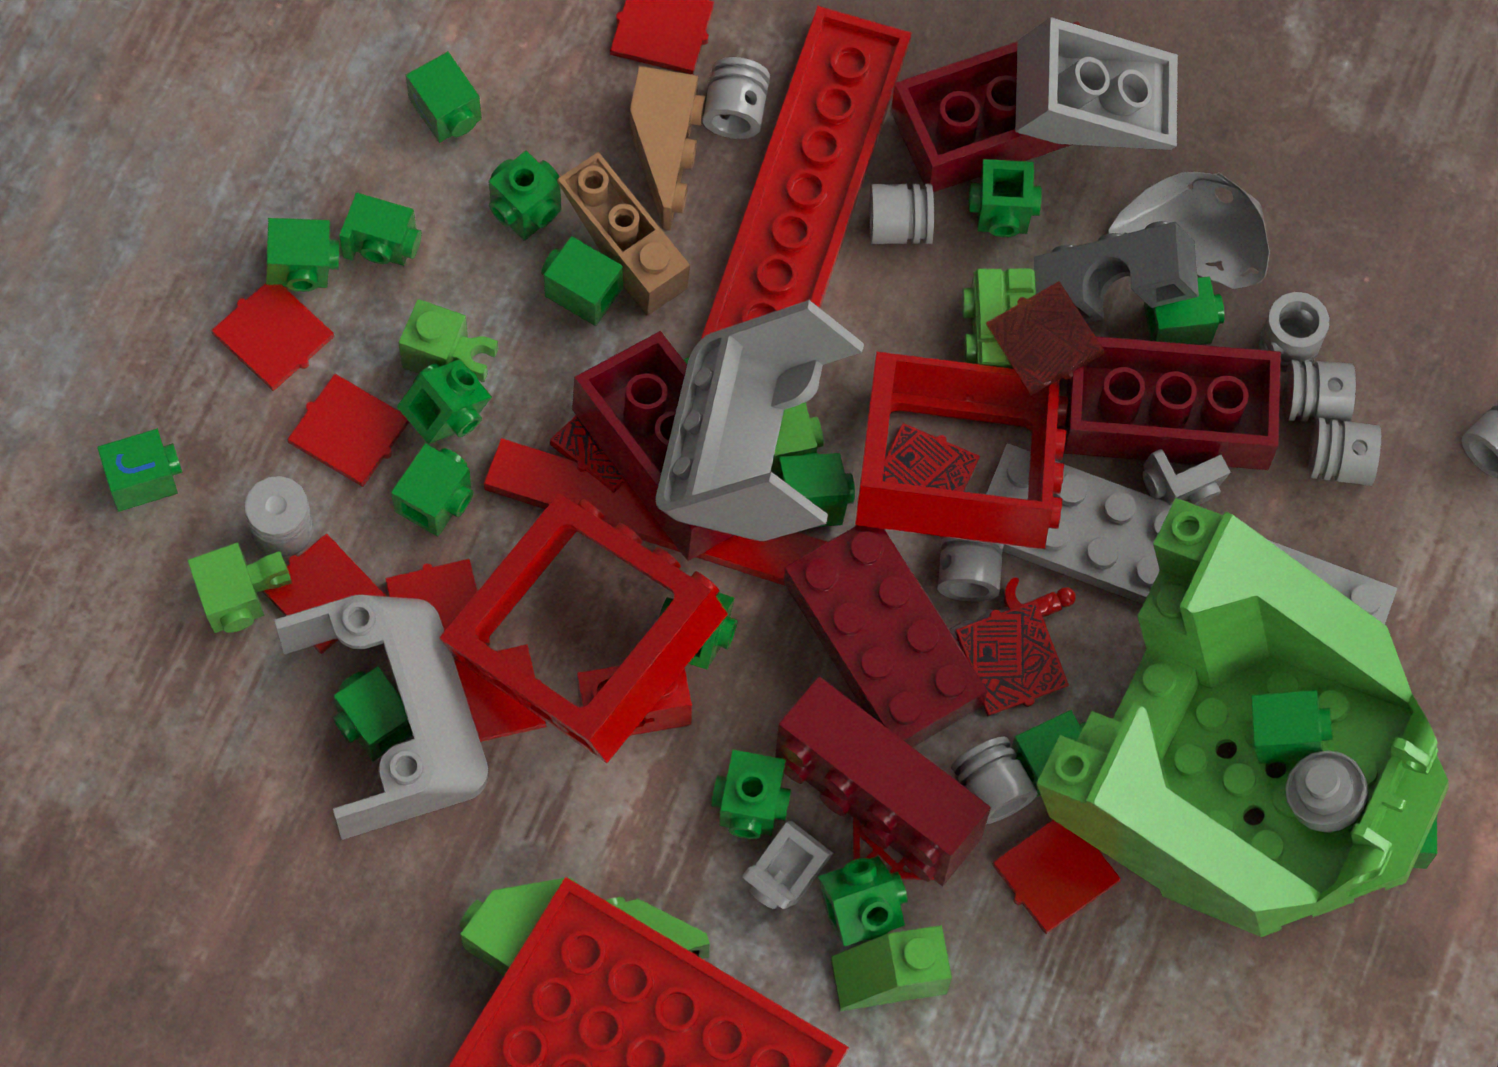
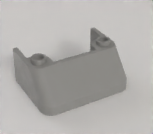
M810 300L710 333L701 339L694 347L688 360L656 494L657 507L676 521L757 541H766L826 524L827 513L770 471L784 410L805 403L816 394L824 364L862 353L864 343Z
M354 595L274 620L284 654L337 638L345 646L353 649H366L384 643L414 736L413 740L391 747L382 757L379 772L384 793L333 808L341 840L473 799L484 790L489 775L487 761L452 653L439 639L444 632L440 616L430 603L412 598Z

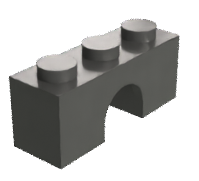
M1153 222L1143 230L1127 234L1109 233L1101 236L1095 242L1079 246L1061 245L1055 247L1051 253L1034 257L1037 312L1071 314L1069 327H1072L1074 313H1076V319L1079 318L1081 321H1075L1074 325L1103 320V300L1106 291L1116 280L1126 276L1131 277V289L1151 308L1199 297L1195 241L1176 222ZM1046 296H1065V298H1046ZM1041 300H1047L1046 309H1043L1044 306L1038 308L1041 306ZM1052 300L1057 302L1055 309L1048 308V303ZM1059 301H1066L1064 310L1058 305ZM1054 302L1050 304L1051 308L1055 306ZM1071 305L1069 308H1073V310H1067L1066 307ZM1040 314L1044 319L1051 316L1047 314ZM1064 316L1066 323L1059 330L1067 328L1069 316ZM1052 317V318H1049L1048 320L1050 321V319H1053V318H1054V319H1056V318L1062 319V318H1061V317ZM1064 320L1055 321L1050 324L1058 328L1064 323Z

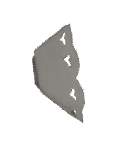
M1181 172L1161 180L1144 190L1118 214L1108 230L1109 233L1123 234L1124 232L1131 233L1143 230L1153 222H1176L1195 241L1198 276H1210L1211 281L1222 283L1232 289L1260 283L1266 276L1270 251L1261 204L1221 173ZM1188 184H1193L1192 190L1189 189ZM1220 187L1232 192L1233 201L1230 203L1222 202L1216 196L1215 188ZM1222 261V268L1224 270L1220 271L1217 266H1208L1206 263ZM1252 266L1259 271L1257 274L1249 273L1245 276H1240Z

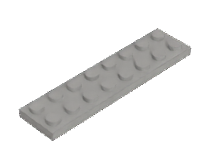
M1007 443L986 495L1027 500L1030 451ZM1064 464L1061 493L1053 494V497L1062 498L1060 524L1058 529H1048L1045 549L1003 544V552L1144 604L1160 571L1153 543L1172 505ZM1270 541L1380 622L1386 623L1397 591L1396 587Z

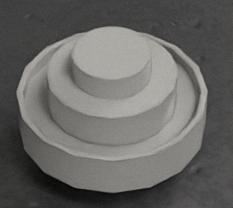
M1333 751L1312 753L1300 760L1289 773L1285 787L1287 802L1297 820L1309 829L1321 832L1342 830L1354 823L1365 810L1369 797L1367 780L1356 761L1343 753Z

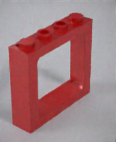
M876 351L855 525L1045 549L1048 529L1059 528L1062 509V498L1053 497V494H1060L1062 489L1064 463H1058L1055 460L1063 459L1066 430L1057 429V426L1064 427L1068 406V397L1059 396L1060 377L1055 379L1059 374H1055L1046 382L1052 375L1051 373L1043 380L1042 378L1047 373L1039 377L1042 372L1034 374L1031 371L1023 370L1044 385L1042 387L1039 384H1031L1028 388L1027 383H1033L1034 381L1028 382V377L1026 375L1021 376L1022 372L1019 374L1017 369ZM1033 386L1039 387L1036 391L1031 392ZM893 411H906L1028 428L1031 431L1027 500L882 481L890 413Z
M559 493L439 639L464 666L608 763L728 613L716 597L720 590L706 576L697 571L689 576L680 570V563L664 549L656 547L653 551L648 550L642 546V539L626 525L619 522L615 527H612L604 521L605 516L590 502L581 499L576 504ZM577 531L674 593L672 603L593 700L584 707L574 705L484 644Z

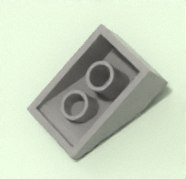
M1050 17L1018 39L1015 132L1057 144L1172 150L1177 147L1178 55Z

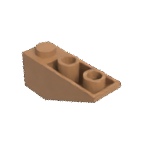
M639 66L630 107V134L662 227L665 230H671L674 212L683 214L685 209L688 184L681 183L683 168L692 170L694 165L697 140L690 139L692 125L701 126L706 96L698 95V76Z
M599 152L557 179L558 184L600 252L623 266V287L647 316L688 288L690 264Z

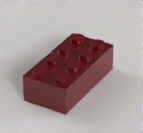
M1079 21L1072 23L1081 26ZM1018 41L894 83L891 113L923 184H932L933 193L980 177L983 159L1027 161L1071 146V144H1057L1015 132Z
M659 331L575 376L572 411L681 554L689 561L734 535L676 521L657 507L656 494L687 368L686 362L664 334Z
M1075 335L1083 338L1082 343H1080L1081 340L1076 342V338L1073 341L1080 346L1077 350H1081L1084 354L1087 350L1089 352L1083 364L1076 368L1075 366L1084 357L1071 348L1070 354L1072 353L1073 355L1068 360L1069 364L1075 356L1077 357L1068 367V406L1065 420L1066 440L1064 454L1147 460L1151 453L1162 449L1168 461L1174 463L1199 465L1222 455L1228 467L1269 470L1279 441L1281 352ZM1090 338H1092L1089 347L1098 349L1100 352L1086 348ZM1093 351L1094 353H1093L1091 359L1088 360V358H1089L1091 352Z
M856 525L785 567V586L863 710L910 746L915 747L984 706L988 690L885 529Z
M820 676L779 723L775 758L786 759L784 774L799 784H803L806 781L821 792L820 799L834 813L840 816H845L848 813L850 816L857 818L864 825L862 827L863 833L874 844L883 849L891 846L902 856L906 857L904 860L905 865L920 879L929 882L934 878L937 883L944 886L982 839L991 807Z

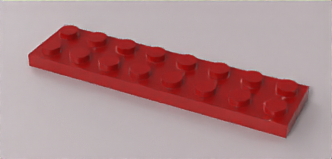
M817 6L701 339L710 333L808 300L821 308L893 95L894 83L898 81L911 42V32Z

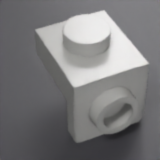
M1162 449L1151 453L1143 464L1145 469L1143 480L1149 494L1155 500L1160 498V500L1169 503V505L1173 504L1175 498L1183 501L1191 500L1194 505H1200L1221 493L1219 486L1231 473L1222 455L1177 475L1174 473Z
M788 821L781 828L756 865L748 867L742 878L752 885L749 889L750 893L762 904L771 909H776L777 906L786 909L799 902L831 858L833 852L793 821Z

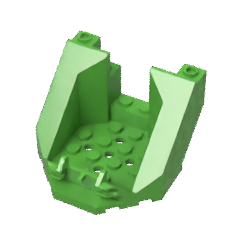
M1175 498L1153 543L1160 571L1137 616L1146 646L1145 654L1113 719L1091 711L1077 741L1062 735L1059 736L1036 783L1049 817L1157 887L1162 897L1259 937L1282 930L1281 926L1312 915L1314 918L1354 903L1355 898L1378 889L1385 888V890L1406 883L1449 789V782L1437 756L1438 742L1426 715L1411 692L1387 626L1233 514L1225 512L1224 515ZM1317 690L1320 708H1330L1333 740L1323 741V751L1343 753L1356 761L1367 780L1369 793L1367 804L1363 813L1354 823L1342 830L1321 832L1311 830L1297 820L1287 802L1285 787L1289 773L1299 761L1280 762L1286 766V772L1280 778H1271L1266 774V768L1271 763H1258L1254 745L1251 695ZM1223 743H1232L1237 747V752L1232 758L1223 759L1217 755L1218 747ZM1250 809H1259L1265 814V817L1260 824L1249 825L1244 820L1245 813Z

